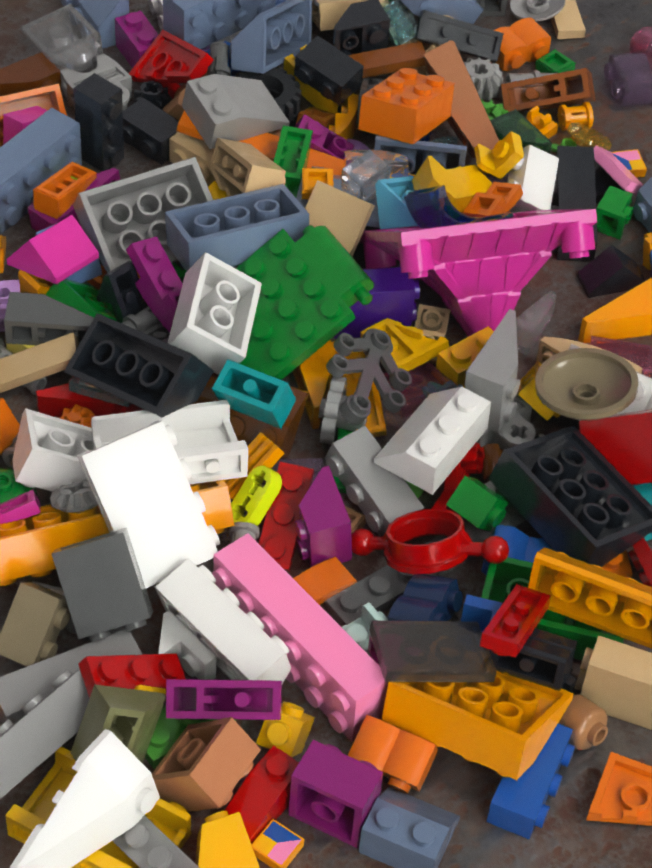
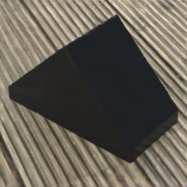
M613 245L582 268L577 275L588 298L629 291L646 281L636 261Z

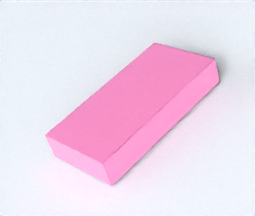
M596 145L594 147V160L623 190L637 196V192L643 184L610 151Z

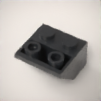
M368 0L350 4L334 26V47L346 55L388 47L390 18L379 0Z

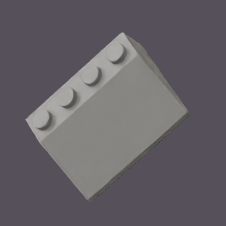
M193 157L80 192L73 207L82 229L98 250L99 259L108 273L127 261H131L126 251L131 243L156 236L170 262L179 261L167 245L165 212L213 201V198L197 159Z

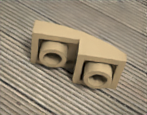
M419 304L414 327L423 330L425 337L438 340L440 336L446 337L451 310ZM437 357L425 363L436 364Z

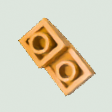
M352 94L349 96L347 106H341V113H335V125H329V130L346 140L352 139L356 130L359 95Z

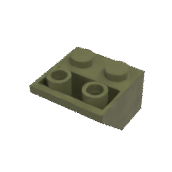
M94 684L71 750L75 761L107 729L143 763L164 706L166 695L158 692Z

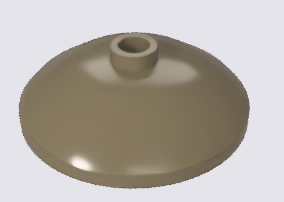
M576 348L557 353L548 358L536 373L535 389L537 396L545 406L564 417L576 420H599L623 411L634 401L638 392V375L627 360L615 353L595 348Z

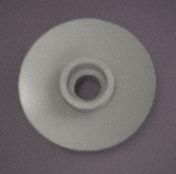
M565 0L510 1L511 12L516 18H533L536 22L554 17L565 5Z

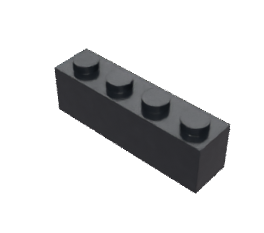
M557 146L556 157L559 158L552 198V200H556V205H552L551 210L596 209L594 147ZM597 223L593 225L595 249L589 250V257L569 258V252L562 253V246L557 247V260H594L597 248Z

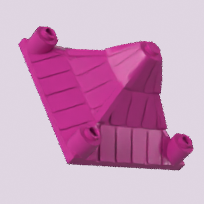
M596 209L532 210L507 213L495 220L465 218L420 226L365 230L361 236L360 244L363 245L366 269L391 268V266H396V260L400 261L401 273L408 272V279L419 278L441 296L447 309L451 310L452 316L469 337L487 326L495 331L508 310L515 309L521 295L520 291L552 256L551 251L562 246V253L569 252V258L589 257V250L595 249L593 225L597 223Z

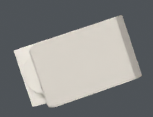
M169 610L163 614L158 654L177 653L179 661L188 675L191 677L196 676L199 680L215 679L216 656Z

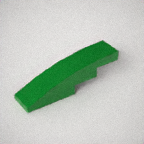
M283 125L273 162L286 171L285 186L296 198L302 178V168L307 167L313 130Z

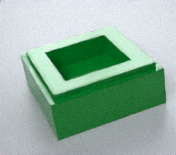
M554 49L536 60L535 69L541 73L567 72L575 70L576 63Z

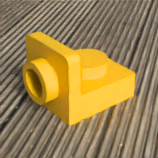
M512 131L502 140L498 141L492 150L481 144L474 148L477 167L485 174H491L499 179H502L524 157L521 137Z

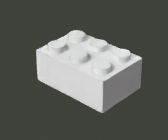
M205 252L185 273L168 344L193 354L218 375L227 359L240 364L246 357L262 283Z

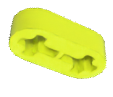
M262 465L257 466L249 473L231 502L234 523L248 522L256 526L261 523L281 489L282 479L278 472Z

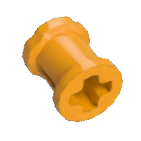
M583 102L580 106L567 107L564 104L558 107L557 118L562 131H567L569 127L584 125L585 128L592 127L594 115L590 102Z

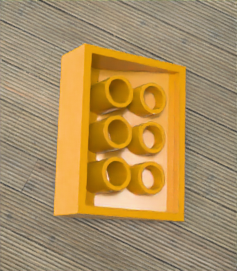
M443 638L439 639L388 682L382 715L383 721L435 744L437 747H443L459 754L467 761L477 762L495 770L501 776L510 777L518 780L535 762L574 693L562 688L558 691L511 676L507 672L502 673L489 669L490 659L454 650L455 643Z

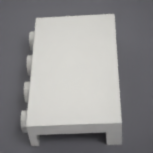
M227 400L189 404L162 418L142 410L95 416L91 419L93 450L143 429L155 421H163L164 426H171L176 436L178 445L173 447L178 459L184 458L192 475V478L188 479L190 485L248 477V447L245 440H237L230 422V405Z
M155 421L143 429L97 449L88 450L77 455L109 532L127 527L146 588L164 580L188 558L196 566L214 558V554L218 552L216 546L220 545V540L212 525L207 526L202 515L206 508L198 492L193 493L188 479L192 478L190 469L184 458L179 460L173 446L178 445L176 436L171 426H164L163 421Z

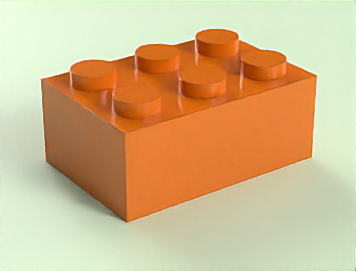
M401 68L361 96L358 130L413 145L451 117L455 83L445 81L444 77L439 75L426 76L418 74L417 70L412 68Z

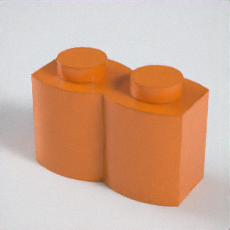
M523 18L509 27H500L494 30L504 33L498 60L495 62L499 64L503 71L518 69L525 62L536 61L550 51L551 36L533 18Z
M366 715L348 756L358 761L363 760L373 764L377 770L383 772V776L389 778L387 784L390 787L408 794L410 788L420 792L438 752V748L435 744L419 736Z

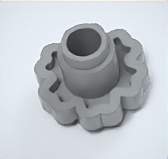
M333 376L327 399L322 398L318 414V418L323 419L320 443L332 445L335 442L338 428L354 432L356 429L366 426L367 418L361 424L353 425L347 422L341 415L340 406L349 397L345 396L347 378Z

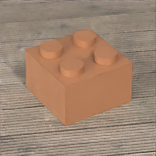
M232 717L190 724L153 771L152 777L159 796L168 803L176 802L183 806L187 812L219 809L230 801L233 796L232 790L238 781L252 770L253 760L261 749Z

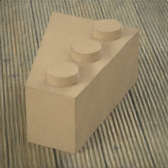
M217 138L210 169L219 189L225 190L228 197L280 184L285 185L286 171L254 146L248 143Z

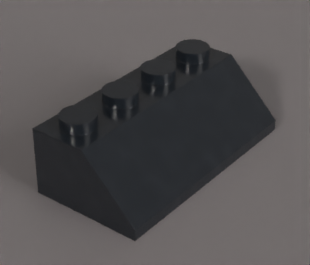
M97 313L64 372L162 418L196 402L214 370L187 351Z

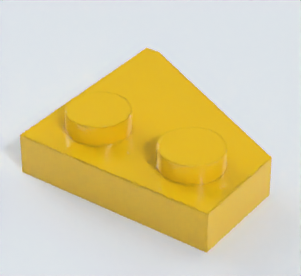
M389 318L360 332L361 338L369 329H378L386 332L393 344L391 355L398 368L405 369L406 371H410L437 357L439 352L449 347V341L445 337L440 336L438 340L425 337L423 330L413 326H404L401 322Z

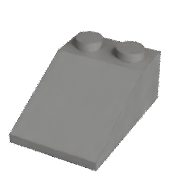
M211 74L187 81L182 107L209 149L215 148L217 138L241 141L282 129L283 125L289 126L290 124L261 80Z
M511 309L508 310L466 371L465 379L466 389L491 401L488 429L497 433L501 431L506 421L510 423L513 420L518 404L514 403V398L520 387V380L517 379L516 311Z

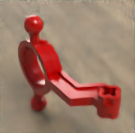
M480 443L473 445L445 479L444 491L431 509L410 512L396 518L388 525L384 536H374L372 532L363 528L352 532V552L359 556H366L373 552V550H383L389 567L398 572L408 574H432L448 570L461 564L469 556H483L487 562L492 564H499L505 561L509 556V545L506 540L499 536H490L484 542H473L468 532L465 531L464 521L461 516L446 505L464 476L469 477L470 474H480L482 472L485 458L484 447H481ZM424 536H449L441 541L429 544H406V542Z

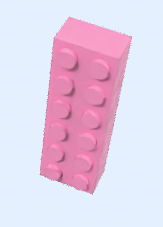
M249 533L214 554L212 572L216 579L214 584L221 590L228 588L239 600L240 605L238 607L245 614L249 611L253 612L265 627L263 631L270 638L276 635L285 643L289 649L287 657L291 666L286 680L290 683L295 682L304 692L309 704L314 708H319L328 717L330 725L336 732L343 733L353 742L366 715L382 720L388 682L391 680V677Z

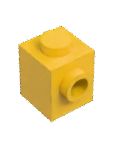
M283 702L281 703V720H264L256 744L269 750L274 745L290 757H294L302 753L315 717L304 713V709L296 704Z

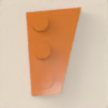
M611 752L586 820L652 826V766Z

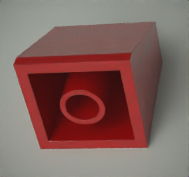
M652 409L615 414L599 420L579 421V431L631 485L652 483Z

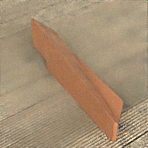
M452 40L423 54L428 75H439L444 77L445 81L455 83L451 117L446 121L461 143L467 146L470 156L476 159L474 148L478 144L492 150L499 139L455 42Z

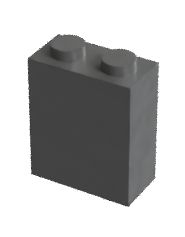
M127 527L54 550L52 558L78 639L89 637L90 641H97L110 636L111 629L124 626L125 631H129L147 624L146 619L151 617L153 609Z

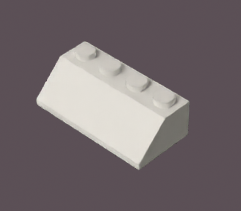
M188 558L155 586L165 611L169 610L216 656V666L230 680L282 681L283 684L291 670L287 653H289L288 647L278 636L274 635L270 638L263 631L265 628L263 623L253 612L249 611L245 614L238 607L240 605L239 600L228 588L221 590L214 584L216 582L215 577L204 565L198 568Z

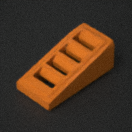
M75 162L69 163L33 189V205L35 210L58 219L73 205L78 193L85 191L97 178V172Z

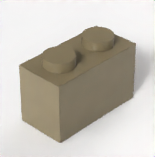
M20 582L0 633V655L26 667L55 656L58 645L55 642L59 632L66 627L71 617L65 596L36 583Z

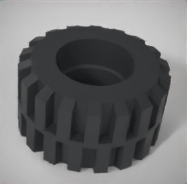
M276 67L264 74L239 71L235 74V77L261 80L289 120V126L294 127L296 125L298 113L300 112L301 90L299 82L295 81V77L292 74H287V71L283 69L277 70Z

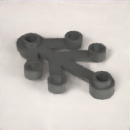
M369 329L364 333L363 338L356 339L350 334L342 333L334 342V348L339 354H335L327 362L326 368L332 376L337 378L342 377L344 374L361 372L354 395H350L340 406L343 418L353 425H359L369 416L371 402L368 397L373 382L383 398L384 407L392 413H397L406 403L404 395L399 391H404L412 383V377L408 371L398 368L391 355L393 344L389 335L378 329ZM362 351L366 355V358L348 360L344 357L349 356L352 352ZM380 361L390 376L389 382L391 386L379 366Z

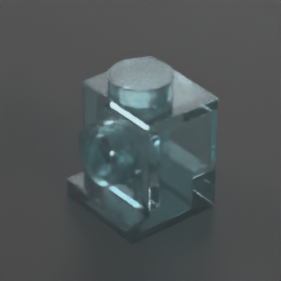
M395 0L383 7L390 18V40L398 46L413 39L418 23L401 0Z

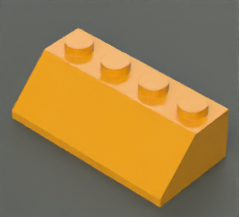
M544 547L536 553L528 588L551 595L548 610L652 649V587L639 583L635 579L604 570L600 566L591 565L569 557L563 552H556Z

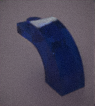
M445 185L415 190L404 197L411 216L420 228L513 218L512 212L484 217L467 216L459 212L451 204L445 190Z

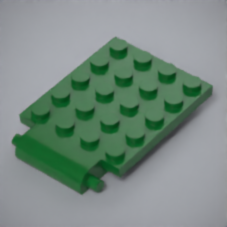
M307 226L303 230V236L296 242L282 229L235 268L262 283L246 357L240 364L282 380L356 318L354 312L350 309L352 305L358 300L362 305H368L372 301L373 296L369 291L374 288V282L326 226Z

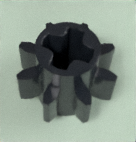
M146 81L142 83L141 90H134V102L144 98L161 110L170 102L168 88L163 87L157 81Z

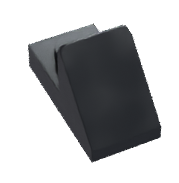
M127 261L105 274L96 297L98 302L110 303L112 305L117 322L122 323L123 318L129 314L135 315L148 307L135 285L139 277L132 261Z

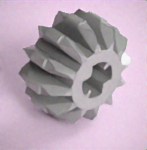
M479 56L476 60L467 58L464 64L480 99L489 102L491 98L498 97L501 84H503V72L499 70V64H491V59L481 60Z

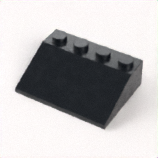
M575 426L504 449L488 478L556 552H563L569 557L591 565L604 566L652 532V505Z

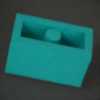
M228 359L212 387L219 401L227 400L229 402L230 409L280 429L296 402V398L287 382Z

